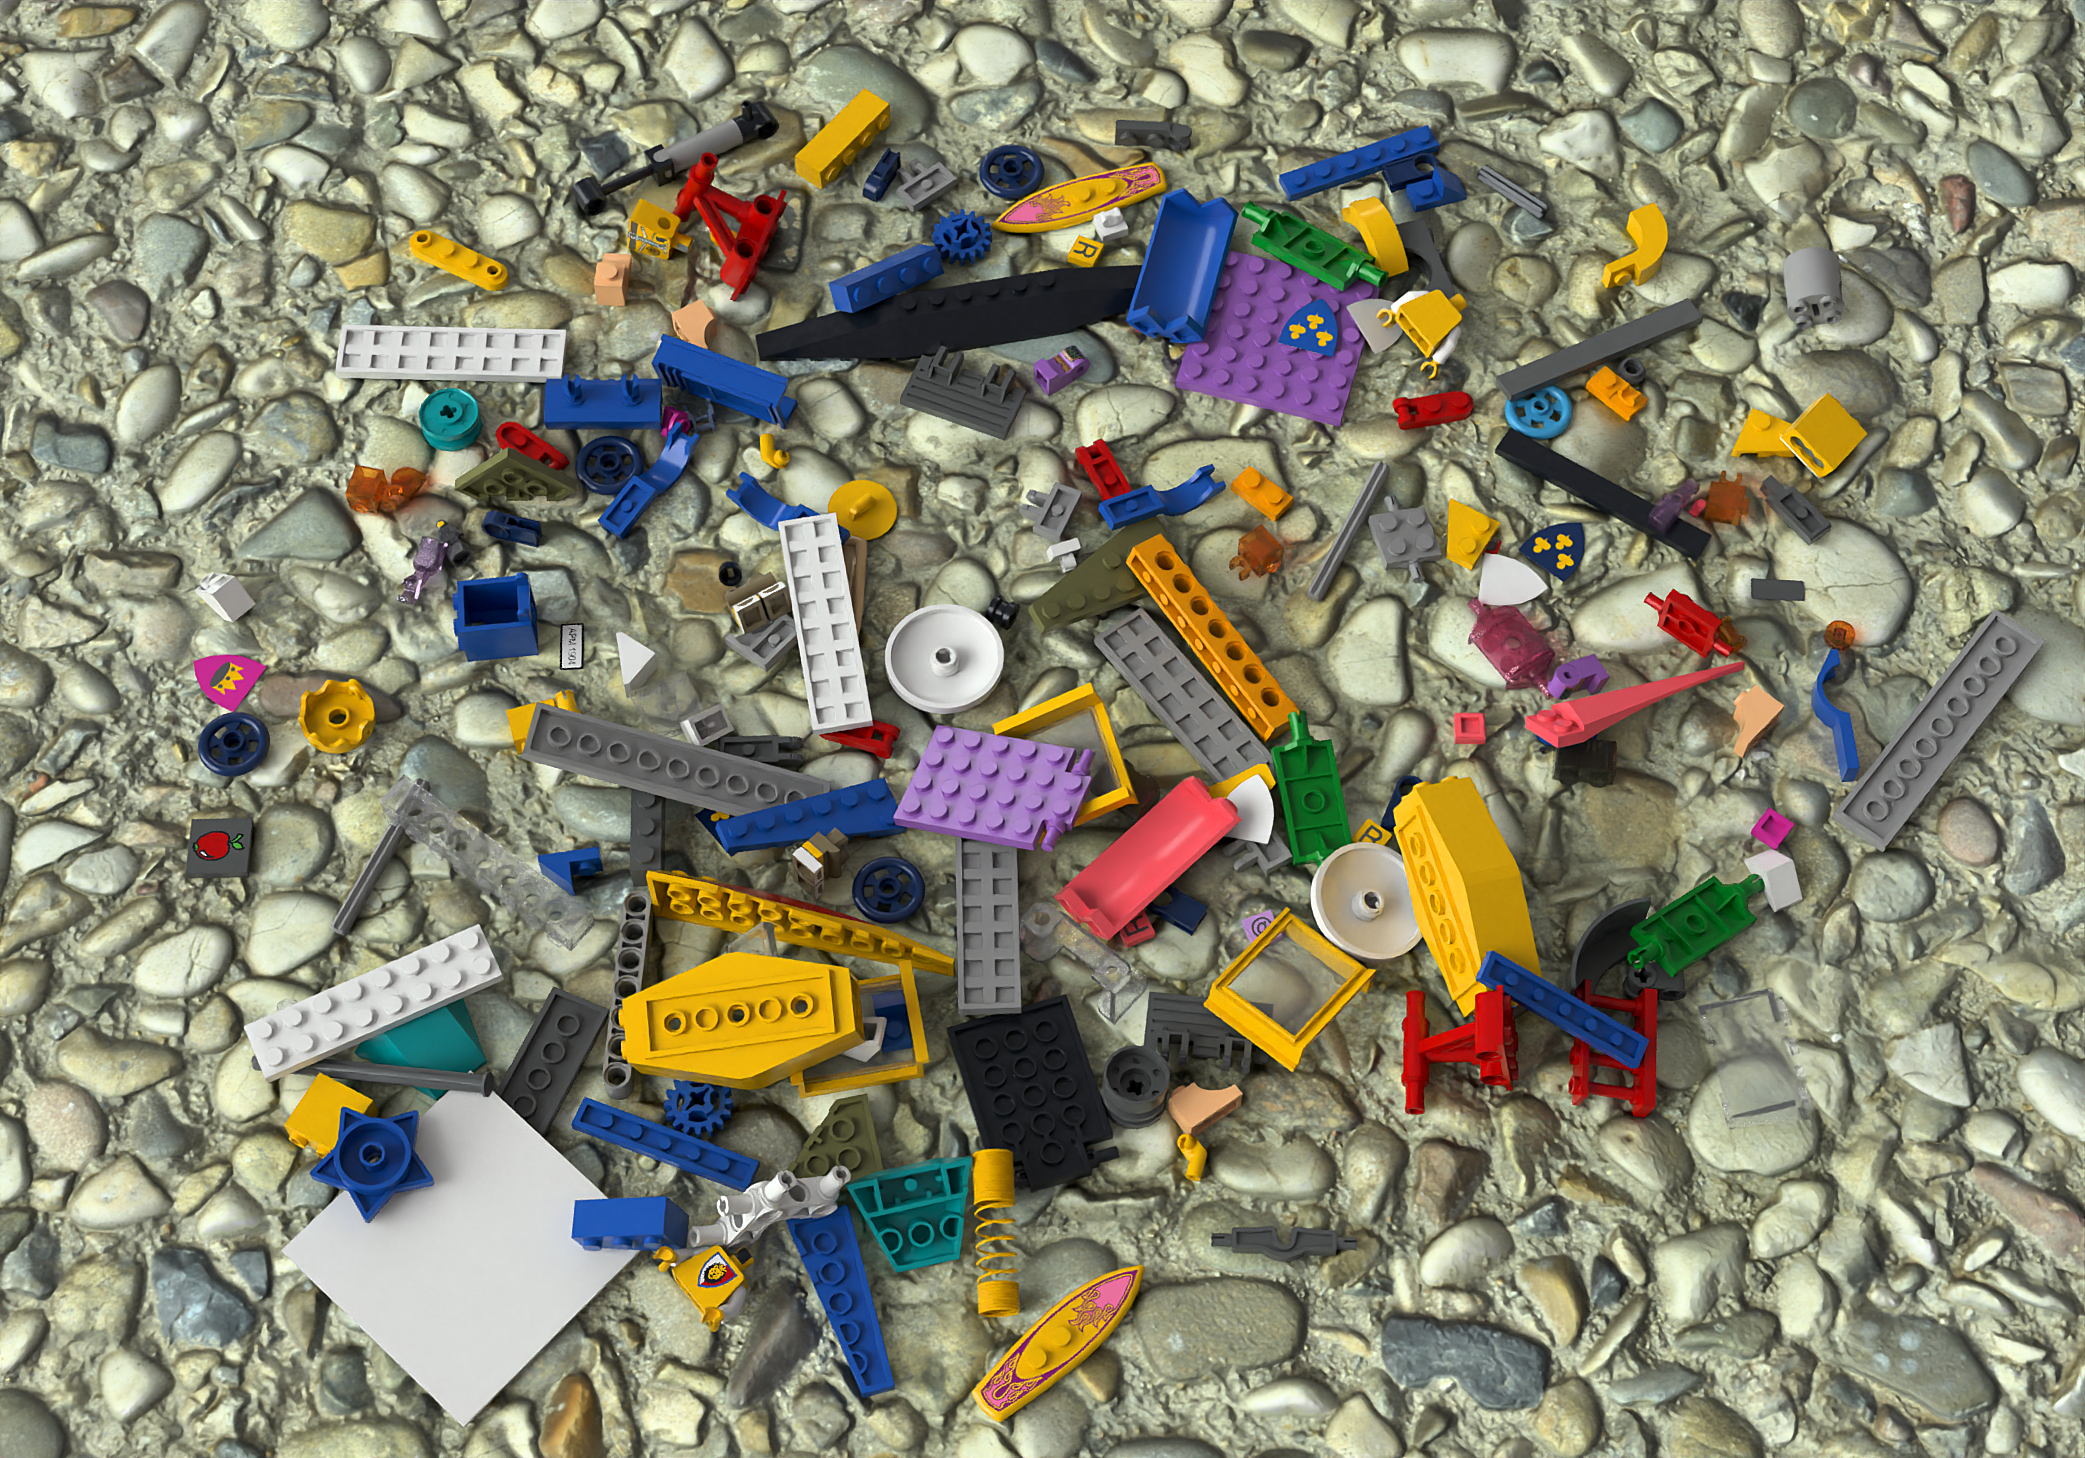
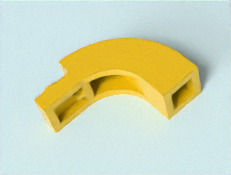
M1373 196L1364 200H1356L1351 202L1349 207L1341 209L1343 220L1354 225L1359 230L1366 243L1369 255L1375 257L1374 266L1389 273L1388 278L1409 271L1404 246L1397 227L1388 210L1378 198Z
M1654 202L1630 212L1626 229L1635 240L1638 249L1630 255L1605 265L1602 283L1607 289L1616 285L1622 286L1630 279L1638 287L1651 279L1659 269L1667 244L1668 229L1663 214Z

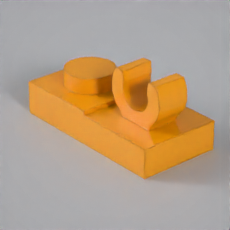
M1604 366L1586 383L1585 389L1628 422L1647 405L1648 399L1641 392L1636 391L1628 382L1607 366Z

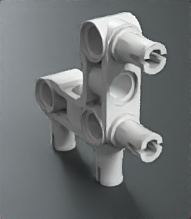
M835 1166L827 1176L796 1179L790 1171H780L772 1181L756 1183L750 1186L743 1194L721 1196L717 1202L718 1212L721 1217L714 1225L693 1226L688 1233L689 1242L692 1247L719 1245L721 1248H725L727 1253L734 1254L742 1247L750 1248L762 1236L761 1233L775 1221L827 1216L838 1208L836 1200L839 1196V1190L850 1181L851 1174L845 1166Z

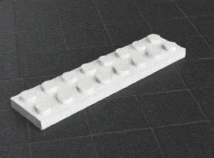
M342 325L335 373L337 378L546 383V379H563L568 335L567 330Z
M836 512L780 521L778 526L813 734L820 735L873 726Z
M477 924L244 1026V1029L267 1083H270L504 980L483 931L480 925Z

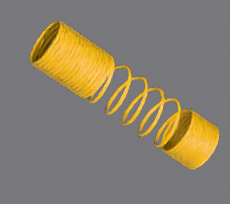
M985 1149L972 1154L974 1205L980 1207L974 1215L978 1219L985 1221V1223L980 1224L975 1229V1233L981 1237L988 1238L980 1241L975 1246L979 1252L988 1255L979 1259L976 1263L980 1269L988 1271V1273L981 1275L977 1279L979 1284L977 1286L978 1313L984 1317H1007L1020 1312L1019 1284L1009 1280L982 1283L980 1279L997 1273H1017L1018 1270L989 1269L980 1266L979 1263L985 1259L997 1256H1016L1017 1253L987 1252L979 1249V1245L992 1240H1013L1017 1237L1015 1235H985L978 1232V1229L993 1223H1014L1016 1220L1013 1218L986 1219L978 1216L977 1213L986 1208H1003L1015 1205L1013 1153L1005 1149Z

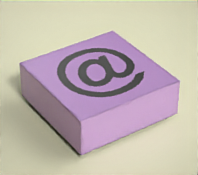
M1271 910L1242 920V927L1250 943L1275 919ZM1280 933L1270 944L1281 941L1283 938L1282 933Z

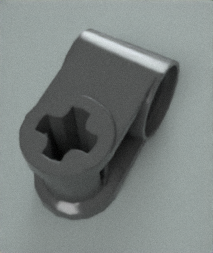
M1649 962L1641 968L1640 972L1639 969H1635L1634 965H1632L1628 976L1623 982L1624 992L1632 999L1637 998L1645 988L1658 990L1657 1000L1676 1001L1686 996L1684 971L1672 978L1655 962Z

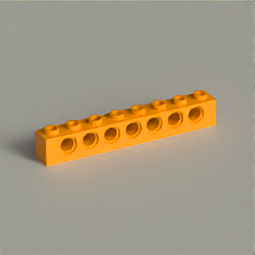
M1160 533L1134 546L1126 564L1263 742L1267 743L1289 731L1291 728L1287 715L1294 711H1297V715H1300L1296 704L1280 688L1276 678L1272 677L1266 670L1259 656L1254 654L1249 648L1242 634L1236 631L1228 621L1224 611L1219 609L1214 603L1207 589L1201 586L1194 577L1190 567L1184 564L1176 554L1172 544L1167 542Z

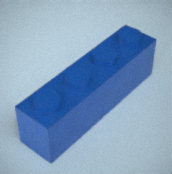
M918 244L828 284L835 309L855 313L944 274L938 247Z

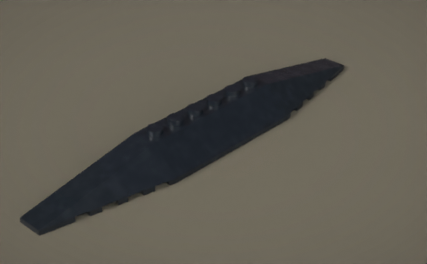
M1142 265L1060 268L895 295L855 313L838 311L757 334L755 338L760 361H796V358H810V361H823V358H840V361H850V358H867V361H880V358H896V361H906L921 358L922 355L928 357L936 356L941 346L947 347L948 353L1067 334L1074 332L1076 327L1100 323L1102 318L1114 314L1117 316L1126 314V310L1130 309Z

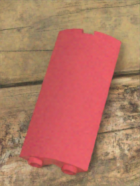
M1194 776L1185 778L1053 897L1080 924L1082 922L1086 923L1093 934L1102 939L1110 940L1242 820L1237 815L1238 809L1227 798L1218 797L1213 799L1208 794V786L1200 778H1195Z

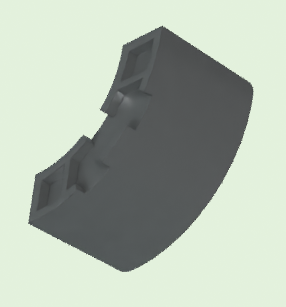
M1650 897L1637 898L1618 904L1600 915L1587 928L1577 944L1563 991L1574 996L1576 988L1584 979L1591 980V994H1595L1596 987L1604 973L1615 965L1628 960V953L1640 946L1629 933L1635 925L1646 919L1651 905Z

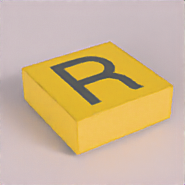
M1078 235L1067 256V261L1081 267H1095L1104 251V244Z
M1368 818L1351 839L1352 843L1370 842L1387 846L1392 840L1393 835Z

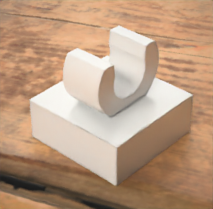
M1118 207L1093 215V224L1103 243L1128 235L1129 228Z
M1074 538L1050 546L1046 553L1050 563L1060 560L1063 573L1075 569L1077 566L1074 555L1078 554L1081 547L1078 538Z

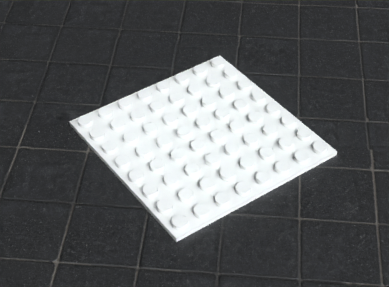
M449 1090L419 1120L415 1152L432 1175L434 1180L433 1186L394 1194L370 1223L364 1221L349 1192L344 1190L281 1251L465 1428L642 1250L602 1248L600 1251L584 1250L579 1243L571 1238L575 1200L609 1198L496 1093L492 1091L489 1097H483L482 1093Z

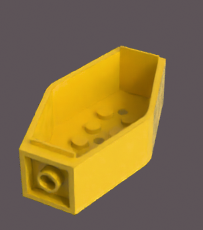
M1450 776L1441 780L1440 783L1431 784L1430 781H1424L1412 787L1413 790L1408 795L1402 797V801L1393 810L1396 823L1393 829L1402 852L1416 922L1447 983L1452 1001L1456 1000L1463 1016L1468 1017L1475 1015V995L1480 992L1494 991L1475 980L1487 951L1493 950L1541 978L1542 971L1540 970L1523 883L1517 863L1471 777L1458 779V776ZM1511 1000V1007L1519 1005Z
M744 952L723 954L622 999L623 1009L618 1011L620 1027L625 1029V1040L621 1041L623 1059L627 1060L641 1074L746 1090L762 1089L865 1043L859 980L849 968ZM801 1001H805L808 1004L805 1012H798L796 1010L797 1004ZM737 1010L744 1011V1018L741 1021L733 1019V1014ZM674 1019L681 1020V1027L677 1030L670 1028V1023Z

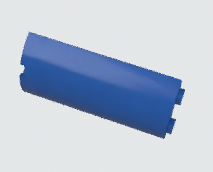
M1185 188L1163 195L1126 322L1130 326L1155 339L1157 335L1169 337L1172 343H1193L1204 340L1239 215L1223 197L1200 204Z

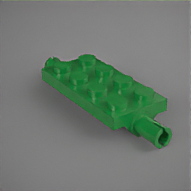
M1253 201L1247 202L1242 209V217L1261 225L1260 229L1253 234L1251 244L1326 282L1336 289L1344 291L1360 278L1381 288L1388 279L1389 273L1374 266L1375 257L1286 211L1280 214L1273 209L1267 210Z
M1301 710L1299 711L1300 715H1297V711L1287 715L1293 739L1285 746L1272 747L1271 755L1290 852L1293 855V866L1314 863L1318 864L1319 868L1323 861L1334 851L1345 845L1352 844L1332 739L1319 741L1314 739V736H1310L1306 717L1307 713Z
M1751 874L1740 883L1722 884L1715 876L1703 882L1632 928L1629 934L1640 946L1628 953L1629 963L1633 964L1635 961L1640 960L1633 967L1641 969L1652 960H1655L1672 978L1754 925L1757 918L1749 911L1748 900L1764 890L1763 879L1761 878L1752 883L1759 875Z

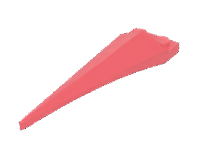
M1745 661L1551 705V710H1541L1535 715L1526 716V728L1557 748L1582 743L1618 721L1666 697L1698 684L1744 670Z

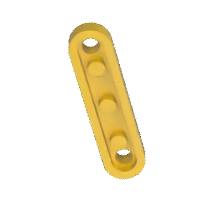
M420 230L410 238L411 251L415 257L484 289L499 291L505 288L509 282L508 272L503 264L429 230Z

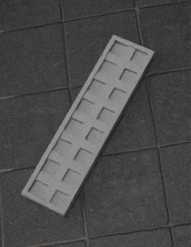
M1142 607L1094 638V644L1215 783H1221L1257 764H1267L1276 782L1269 792L1278 787L1271 753Z
M955 836L959 1015L1022 1013L1017 848Z

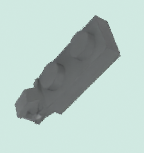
M1772 475L1763 480L1760 491L1765 495L1768 505L1808 546L1830 531L1831 523L1793 485L1791 487L1786 484L1782 486Z

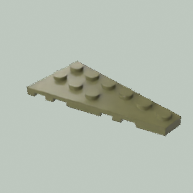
M1157 516L1126 526L1030 605L1028 612L1041 634L1151 596L1126 564L1133 547L1161 533L1166 541L1172 544L1176 554L1183 561Z

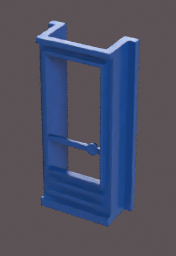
M662 335V342L652 361L659 379L662 380V385L669 387L671 384L673 388L678 386L682 391L687 389L689 394L709 399L711 402L775 425L779 423L782 429L786 428L794 409H797L798 406L797 400L784 396L789 385L788 378L669 335Z

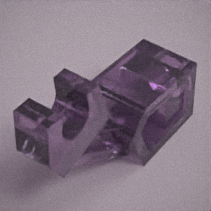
M1689 478L1672 495L1665 493L1649 513L1648 523L1666 533L1680 516L1684 507L1690 503L1692 495L1698 493L1700 484Z
M422 536L413 560V566L416 571L413 575L403 579L402 585H405V590L401 595L398 594L397 601L412 605L418 599V595L429 577L441 570L448 549V543L433 537Z

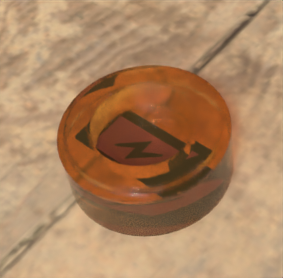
M1842 620L1831 622L1824 633V641L1831 649H1838V651L1850 648L1855 639V630L1852 625Z

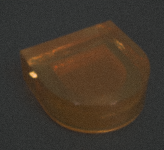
M412 467L399 468L391 477L394 491L410 501L427 480L426 474Z

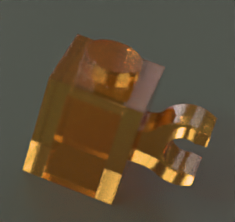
M356 465L345 494L350 509H354L359 513L371 512L378 514L382 501L387 508L397 509V500L390 499V497L393 495L402 496L403 492L398 485H388L384 470Z
M1723 470L1718 482L1711 481L1706 496L1705 521L1738 526L1741 516L1747 515L1750 498H1745L1746 486L1740 485L1742 481L1741 473H1737L1735 481H1728L1726 479V471Z
M1261 524L1239 539L1238 556L1230 560L1229 569L1233 570L1238 566L1244 568L1239 572L1240 581L1247 579L1250 576L1251 570L1260 578L1266 573L1275 572L1281 566L1284 548Z

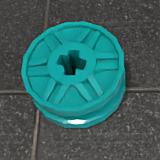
M446 388L438 390L429 395L420 407L419 419L424 437L431 446L441 451L453 452L465 449L473 444L481 434L483 424L477 401L470 393L462 389Z

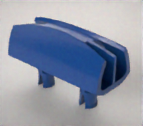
M566 374L563 379H546L545 427L547 430H662L660 416H662L661 404H663L662 380L639 379L635 374H633L632 380L628 379L627 374L623 375L621 380L580 379L577 374H575V380H571L569 374Z

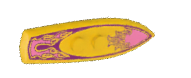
M1149 162L1065 181L1042 189L1018 201L1003 212L992 223L991 228L1010 233H1037L1082 224L1093 220V215L1099 214L1102 211L1106 212L1115 207L1121 210L1166 191V177L1155 162Z
M1136 1265L1103 1274L1081 1285L1047 1311L974 1388L972 1395L981 1410L993 1420L1002 1422L1049 1389L1088 1358L1112 1334L1132 1306L1140 1288L1145 1267L1143 1265Z

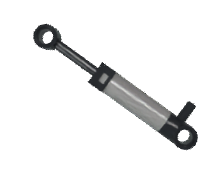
M745 100L741 103V115L667 148L659 144L644 151L647 166L602 186L592 177L583 178L573 186L572 194L585 215H598L608 206L609 201L606 195L651 175L657 185L661 187L676 180V173L699 163L703 153L710 152L714 155H719L754 138L759 140L768 139L778 131L779 123L765 102L751 103Z

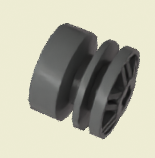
M1131 1045L1120 1048L1110 1055L1104 1066L1101 1099L1106 1114L1113 1123L1123 1128L1141 1129L1151 1126L1161 1118L1166 1109L1170 1071L1166 1060L1157 1051L1147 1046Z

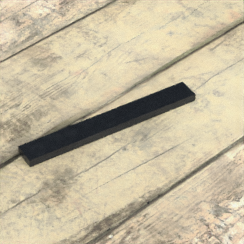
M1511 428L1495 449V454L1695 561L1698 560L1711 540V534Z

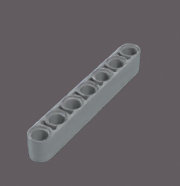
M639 890L630 892L623 901L602 1072L608 1096L615 1100L628 1098L634 1089L636 1069L627 1060H624L622 1055H615V1052L621 1049V1041L625 1040V1029H621L618 1025V1011L623 1009L622 999L625 998L622 997L623 993L627 991L638 993L646 989L654 921L651 899L648 894ZM636 907H645L641 912H632ZM633 935H642V937L638 940H629V938ZM635 962L639 964L634 969L625 968L629 963ZM615 1078H625V1081L620 1085L611 1084Z

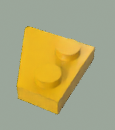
M1752 408L1733 447L1731 456L1740 457L1741 453H1757V457H1770L1772 455L1794 457L1795 454L1780 439L1792 424Z
M1451 498L1448 504L1446 558L1472 571L1498 531L1500 522Z

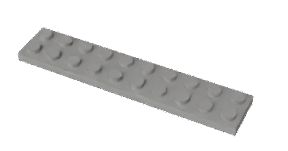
M1994 609L1837 808L1832 819L1884 852L2043 647L2045 640Z
M540 702L536 703L521 757L524 760L736 817L827 793L831 785V781Z

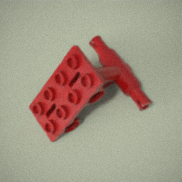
M705 152L702 154L699 163L691 167L689 178L684 188L677 194V206L674 208L673 214L678 216L681 222H686L689 220L691 213L698 209L726 257L719 274L724 283L735 288L730 300L735 302L739 294H746L750 283L753 282L757 274L758 265L769 247L768 243L777 229L778 220L783 215L788 204L783 201L787 191L782 189L777 199L768 195H759L753 202L747 199L742 201L711 185L714 180V169L717 166L716 164H718V158L713 153ZM719 211L736 218L735 222L741 224L736 238Z
M1496 985V991L1480 992L1475 995V1022L1430 1037V1022L1425 1017L1426 993L1419 990H1412L1406 993V1017L1403 1019L1401 1027L1404 1031L1401 1083L1406 1087L1405 1113L1410 1115L1425 1113L1424 1092L1425 1087L1429 1084V1063L1472 1062V1065H1480V1081L1482 1083L1495 1086L1505 1085L1506 1091H1513V1081L1519 1079L1518 1061H1516L1518 1032H1516V1021L1514 1020L1513 1008H1511V995H1505L1503 985Z

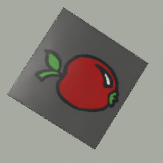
M253 818L191 819L186 866L187 877H249L254 833Z

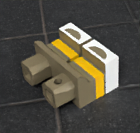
M759 572L752 576L749 583L740 588L732 586L724 592L731 616L745 635L769 623L767 617L770 621H773L793 610L786 586L782 582L777 583L771 572L765 575Z
M834 828L826 836L818 831L792 854L794 881L815 900L824 893V880L828 876L831 878L842 876L841 865L849 859V853L844 848L848 845V838L837 828Z

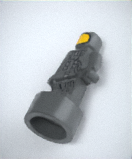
M439 520L436 523V528L438 529L436 539L439 549L442 551L443 547L447 548V557L454 567H463L470 563L473 553L469 546L460 540V536H465L464 533L455 525L450 526L445 520Z

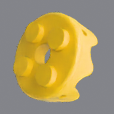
M349 679L348 682L327 680L318 691L311 692L306 690L302 694L298 720L305 738L312 746L326 753L338 754L354 750L366 742L375 728L376 710L372 699L357 680ZM343 714L346 716L345 721L340 724L331 723V719L335 715Z

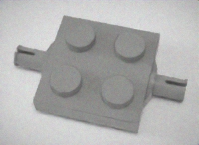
M1388 495L1384 498L1388 512L1370 515L1368 520L1384 569H1409L1414 583L1418 581L1419 583L1423 582L1425 576L1421 566L1428 562L1440 561L1442 555L1425 506L1400 509L1396 496L1392 495L1390 497Z

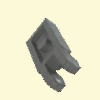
M1117 120L1115 145L1126 147L1150 146L1152 148L1170 147L1174 151H1186L1191 145L1189 138L1192 135L1190 126L1170 122Z
M778 735L718 738V751L776 767H779V765L783 767H796L803 764V756L800 754L779 753V748L785 751H795L803 748V740L797 736L779 737Z

